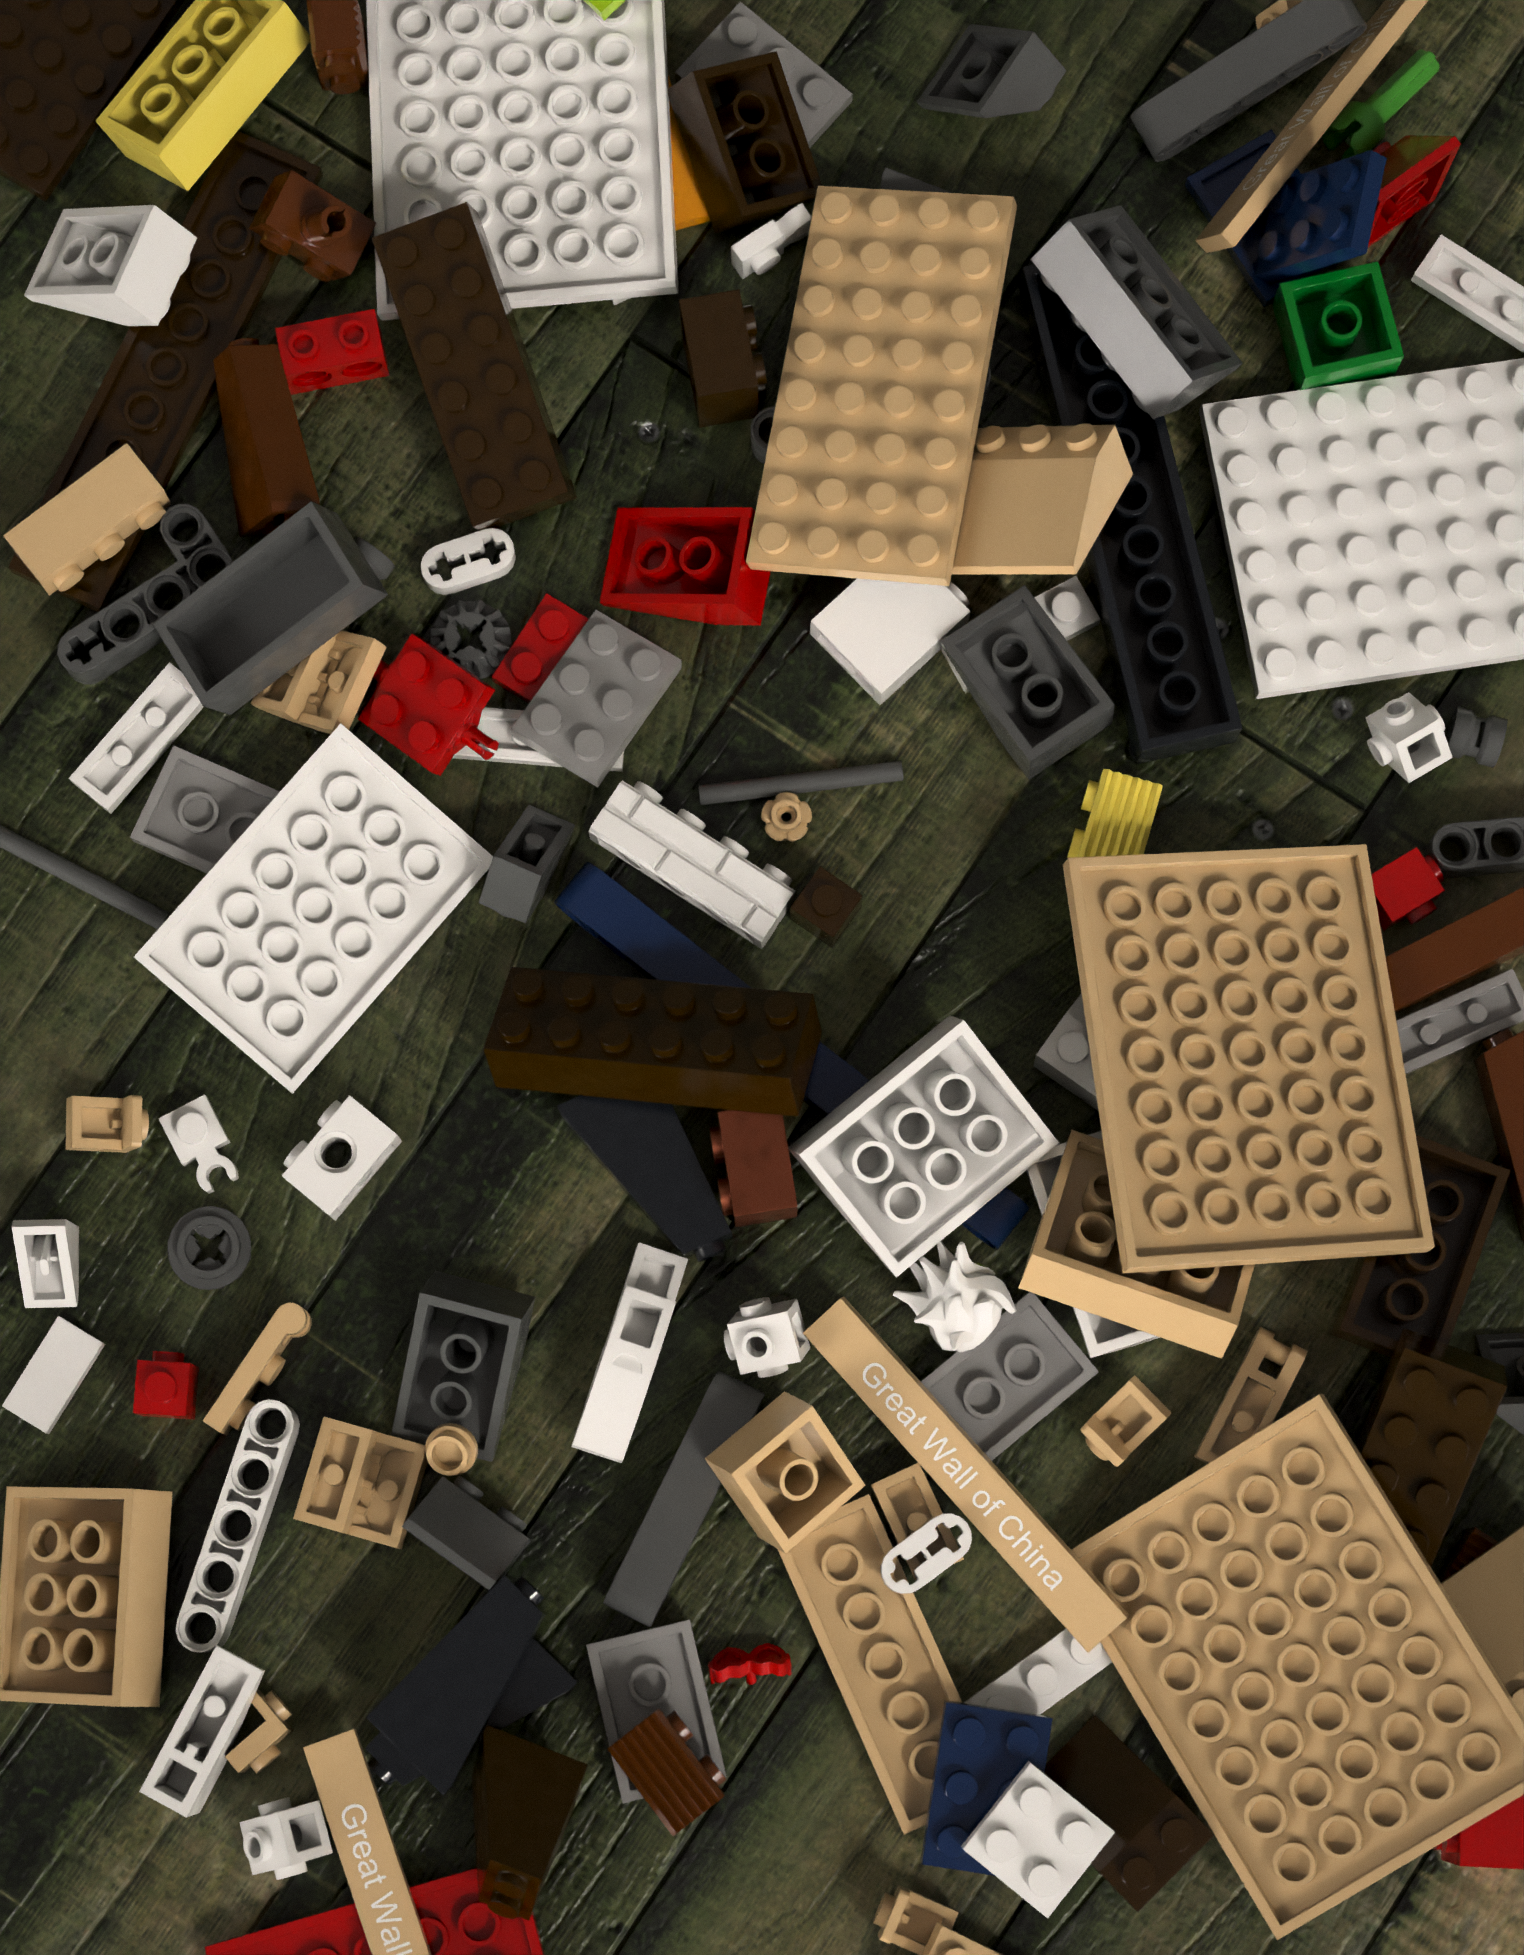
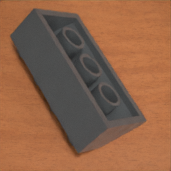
M1121 205L1069 219L1031 258L1032 262L1041 272L1040 275L1044 284L1058 294L1071 311L1072 320L1077 327L1090 336L1100 349L1105 364L1119 374L1132 391L1135 403L1143 411L1147 412L1152 419L1181 409L1243 364Z

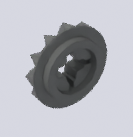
M459 600L448 609L441 610L434 626L431 627L430 644L480 679L492 675L511 648V632L507 621L499 609L487 605L482 600L467 602ZM456 626H459L461 629L465 628L469 632L482 627L483 631L480 633L479 639L486 652L483 653L479 648L475 649L470 645L464 650H459L458 646L462 640Z
M215 1206L194 1209L181 1217L170 1233L167 1246L170 1265L176 1275L192 1287L200 1290L223 1289L233 1281L241 1278L243 1271L251 1260V1236L241 1219L226 1209ZM197 1232L201 1237L205 1236L207 1239L213 1240L227 1232L218 1247L223 1253L222 1257L226 1260V1263L222 1264L219 1260L215 1261L209 1257L194 1266L199 1260L198 1256L201 1254L202 1248L198 1244L199 1241L193 1235Z

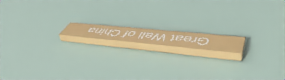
M1385 0L1367 22V29L1348 46L1195 241L1206 253L1220 251L1237 245L1428 0Z
M845 1297L837 1300L803 1332L807 1339L1088 1653L1129 1616L1119 1602Z
M356 1728L303 1747L372 1955H432Z

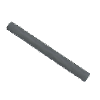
M900 760L698 785L700 805L774 797L783 792L798 794L904 781Z
M0 825V848L156 929H159L171 915L170 912Z

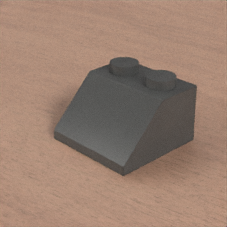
M458 1475L453 1483L442 1476L402 1527L485 1588L491 1590L507 1574L529 1543L530 1539L522 1534L527 1524L502 1506L494 1514L480 1504L479 1500L484 1493L460 1475Z

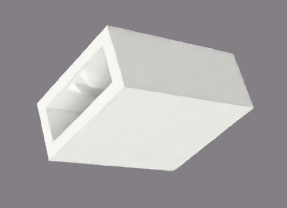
M857 578L811 620L810 634L881 705L941 650V640L968 623L971 611L967 606L970 603L964 593L952 582H950V586Z

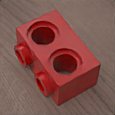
M375 309L275 328L279 352L291 395L390 376L381 328Z

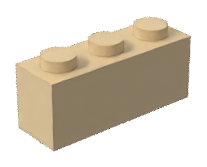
M126 443L3 536L50 596L56 590L60 592L66 591L77 584L84 575L83 570L96 560L104 561L117 554L125 544L124 539L139 528L146 530L157 524L166 513L165 509L171 505V502L162 486Z

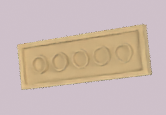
M867 1494L841 1506L786 1554L779 1549L777 1550L900 1828L905 1835L926 1825L944 1701L962 1703V1700L914 1593L900 1594L894 1592L885 1585L881 1577L880 1566L882 1560L893 1546L872 1499ZM896 1556L892 1560L896 1569L890 1575L895 1582L902 1579L908 1582Z

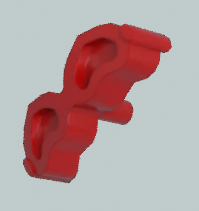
M770 1643L759 1645L750 1653H746L739 1648L727 1647L717 1653L708 1664L711 1684L715 1682L723 1683L729 1678H742L746 1676V1683L753 1685L757 1682L756 1675L774 1674L783 1677L786 1675L791 1676L792 1674L790 1655L782 1648Z

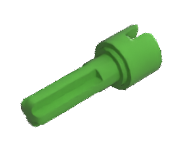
M1418 50L1365 102L1351 101L1321 136L1328 150H1335L1345 141L1350 147L1344 152L1342 160L1372 150L1385 137L1384 124L1439 71L1440 65L1435 59L1436 56L1431 51Z

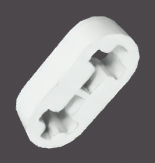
M488 528L436 545L429 549L422 558L421 573L423 580L433 592L448 595L501 578L508 574L514 566L516 559L514 544L509 535L504 531ZM493 542L497 549H506L500 553V562L491 565L488 558L471 562V559L485 554L484 545ZM446 558L449 565L465 561L466 564L451 570L452 578L450 580L443 581L440 574L432 576L430 574L437 570L436 561Z
M952 1513L941 1514L892 1548L882 1560L880 1566L881 1577L885 1585L892 1591L900 1594L913 1593L925 1586L967 1553L972 1542V1534L968 1523L960 1516ZM941 1523L948 1529L956 1525L962 1533L956 1539L959 1545L958 1550L952 1553L948 1547H945L931 1556L926 1547L939 1536L935 1528ZM921 1552L926 1561L913 1571L917 1580L912 1584H909L905 1579L895 1582L890 1575L896 1569L892 1560L900 1555L906 1561Z

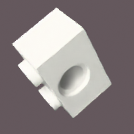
M350 1095L343 1103L336 1100L325 1110L317 1122L321 1130L309 1144L304 1140L299 1142L283 1163L288 1169L282 1177L335 1221L402 1142L394 1131ZM337 1142L349 1144L352 1149L350 1161L340 1168L327 1166L325 1154L328 1148Z

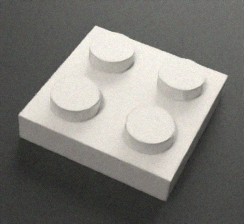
M1028 1761L961 1847L1046 1918H1049L1115 1831Z

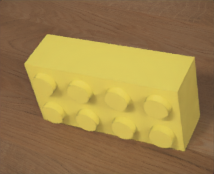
M195 0L100 114L96 122L127 158L189 191L308 46L310 35L288 5L282 0Z

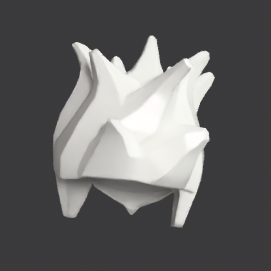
M940 1241L937 1244L940 1266H936L924 1256L919 1258L923 1268L917 1263H913L910 1266L922 1292L896 1290L893 1292V1296L904 1301L913 1309L916 1314L914 1322L928 1326L932 1338L943 1350L961 1353L974 1349L990 1335L1000 1320L1002 1308L1011 1314L1016 1312V1308L1004 1282L997 1278L995 1272L988 1267L972 1262L964 1242L961 1241L958 1244L956 1254L953 1255L944 1243Z

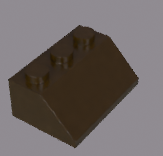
M777 51L692 71L668 88V97L715 234L760 222L791 210L800 203L804 205L815 200L817 187L822 186Z

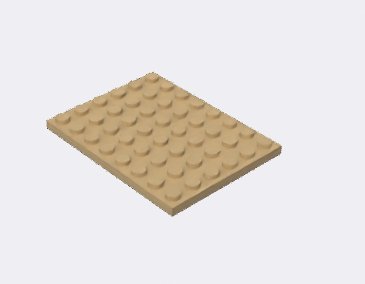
M1367 845L1068 858L1063 864L1122 1273L1423 1253L1433 1249L1435 1245Z
M1319 1394L1071 1549L1129 1614L1119 1626L1101 1641V1644L1276 1940H1279L1524 1795V1717L1324 1394Z

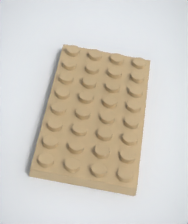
M832 186L817 187L746 563L751 570L950 586L1017 211L1014 196Z

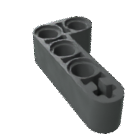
M177 504L170 507L160 521L161 534L177 560L176 563L75 626L61 637L57 655L63 667L75 681L82 684L98 683L163 642L153 623L170 611L159 609L161 598L170 592H178L183 594V601L206 583L202 581V575L209 566L222 565L227 567L233 562L230 554L204 515L196 507L189 504ZM186 524L198 526V532L192 540L187 542L175 540L176 531L181 526ZM128 619L140 621L138 631L129 638H119L116 636V630L123 621ZM102 635H105L113 647L109 651L106 650L99 639ZM86 648L92 659L88 663L83 664L77 653Z

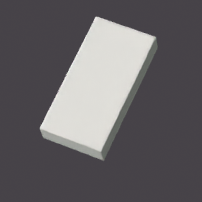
M58 1316L2 1407L44 1433L50 1434L106 1344Z

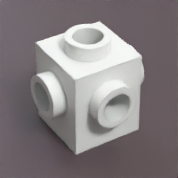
M1409 692L1400 698L1389 701L1384 707L1365 717L1372 738L1367 740L1373 757L1381 766L1388 764L1408 783L1453 758L1444 734L1445 724L1442 717L1431 704L1424 706Z
M769 1297L747 1301L739 1306L740 1311L728 1322V1329L724 1331V1343L730 1360H737L740 1375L757 1371L759 1378L781 1374L789 1369L788 1364L801 1362L810 1350L809 1340L803 1334L806 1329L797 1298L771 1304Z
M283 1798L259 1805V1817L239 1822L243 1835V1848L249 1860L252 1875L274 1870L276 1880L307 1872L305 1861L333 1853L320 1800L292 1807L290 1798Z

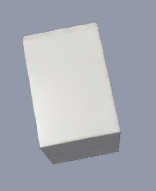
M67 1219L13 1220L12 1232L25 1308L77 1307L79 1298V1226Z

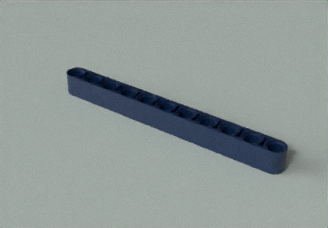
M589 862L582 866L554 901L555 905L569 918L647 979L751 988ZM819 1042L803 1101L825 1118L870 1080L823 1043ZM1005 1187L961 1225L984 1243L998 1250L1030 1208L1021 1198Z

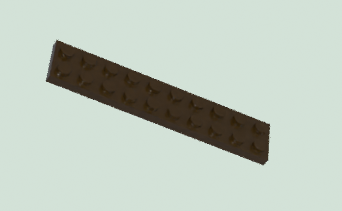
M237 131L215 158L182 223V226L195 235L197 240L190 253L189 265L184 273L180 275L172 293L168 312L160 320L158 326H130L39 508L126 443L165 491L217 387L213 360L229 346L228 344L231 341L242 338L283 256L263 246L260 242L262 237L251 231L249 227L275 176L293 170L318 186L323 176L321 167ZM139 528L124 539L125 544L123 548L113 557L104 561L98 559L84 569L83 577L73 587L62 592L56 590L55 593L97 612L107 607L145 530ZM15 553L8 567L9 570L17 576L40 585Z

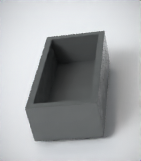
M311 501L158 619L153 625L202 706L231 715L380 602L388 593L338 513Z

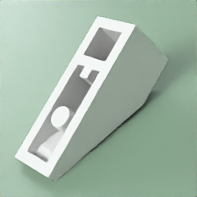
M216 1645L139 1792L184 1817L200 1813L226 1764L227 1759L225 1756L232 1750L265 1670Z

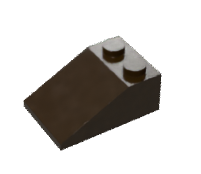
M1096 1715L1046 1763L1045 1775L1115 1831L1090 1865L1137 1912L1214 1836L1202 1821Z

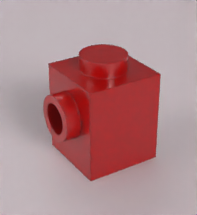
M1417 847L1372 873L1379 921L1384 931L1405 918L1413 925L1438 909L1433 901L1445 891L1441 885L1444 877L1439 866L1431 856L1426 855L1423 857Z
M153 1351L152 1361L137 1360L133 1413L143 1417L195 1420L199 1367L191 1363H184V1353Z

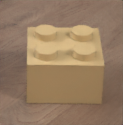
M785 1391L705 1458L757 1536L785 1554L866 1486L814 1407Z

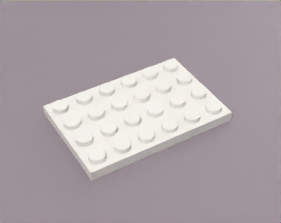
M340 723L137 952L134 958L293 1094L489 870L493 856Z

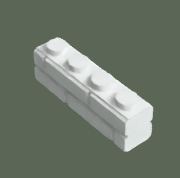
M622 780L590 826L588 831L590 840L762 949L795 900L796 891L789 887L792 879L773 865L766 864L762 870L748 861L746 857L749 852L731 838L723 836L721 841L718 842L703 832L706 824L692 813L680 809L677 814H674L660 805L663 797L648 785L637 781L635 786L632 787Z

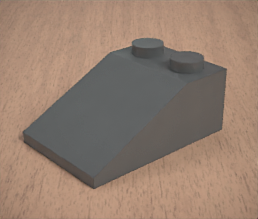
M1025 585L940 641L942 648L997 738L1028 780L1112 724L1115 704Z
M435 1270L419 1293L391 1435L425 1444L428 1436L436 1427L447 1423L458 1424L468 1429L475 1437L478 1445L477 1458L492 1462L496 1454L525 1349L536 1297Z

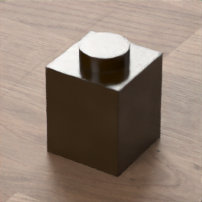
M820 866L791 906L790 920L833 948L860 910L863 895Z

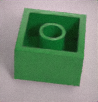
M1378 261L1279 284L1272 306L1295 391L1380 379L1395 375L1404 354Z

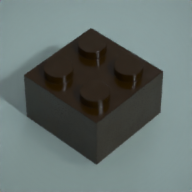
M740 289L679 300L681 335L699 428L753 419L758 414V401L767 399L765 389L767 381L762 353L752 354V352H757L755 337L757 335V328L752 305L743 306Z

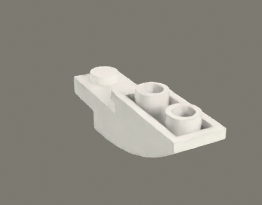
M638 1243L571 1447L615 1462H623L671 1320L677 1293L688 1262L687 1258Z

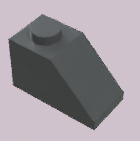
M528 805L493 856L479 904L495 910L504 917L514 918L526 924L547 890L571 838L575 824Z

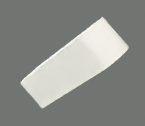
M268 1399L261 1401L253 1406L247 1415L176 1623V1634L183 1647L192 1652L214 1651L216 1645L222 1647L226 1643L251 1575L299 1434L300 1422L298 1415L290 1406L278 1400ZM280 1410L285 1416L286 1428L278 1438L267 1439L261 1433V1420L269 1411ZM261 1460L268 1467L269 1477L263 1487L251 1490L244 1483L243 1472L248 1464ZM237 1511L247 1513L251 1520V1531L247 1537L240 1541L232 1540L225 1528L229 1516ZM224 1561L233 1569L234 1579L230 1588L219 1593L210 1586L208 1575L212 1566ZM201 1613L211 1615L216 1623V1633L213 1639L204 1644L196 1641L191 1633V1623Z

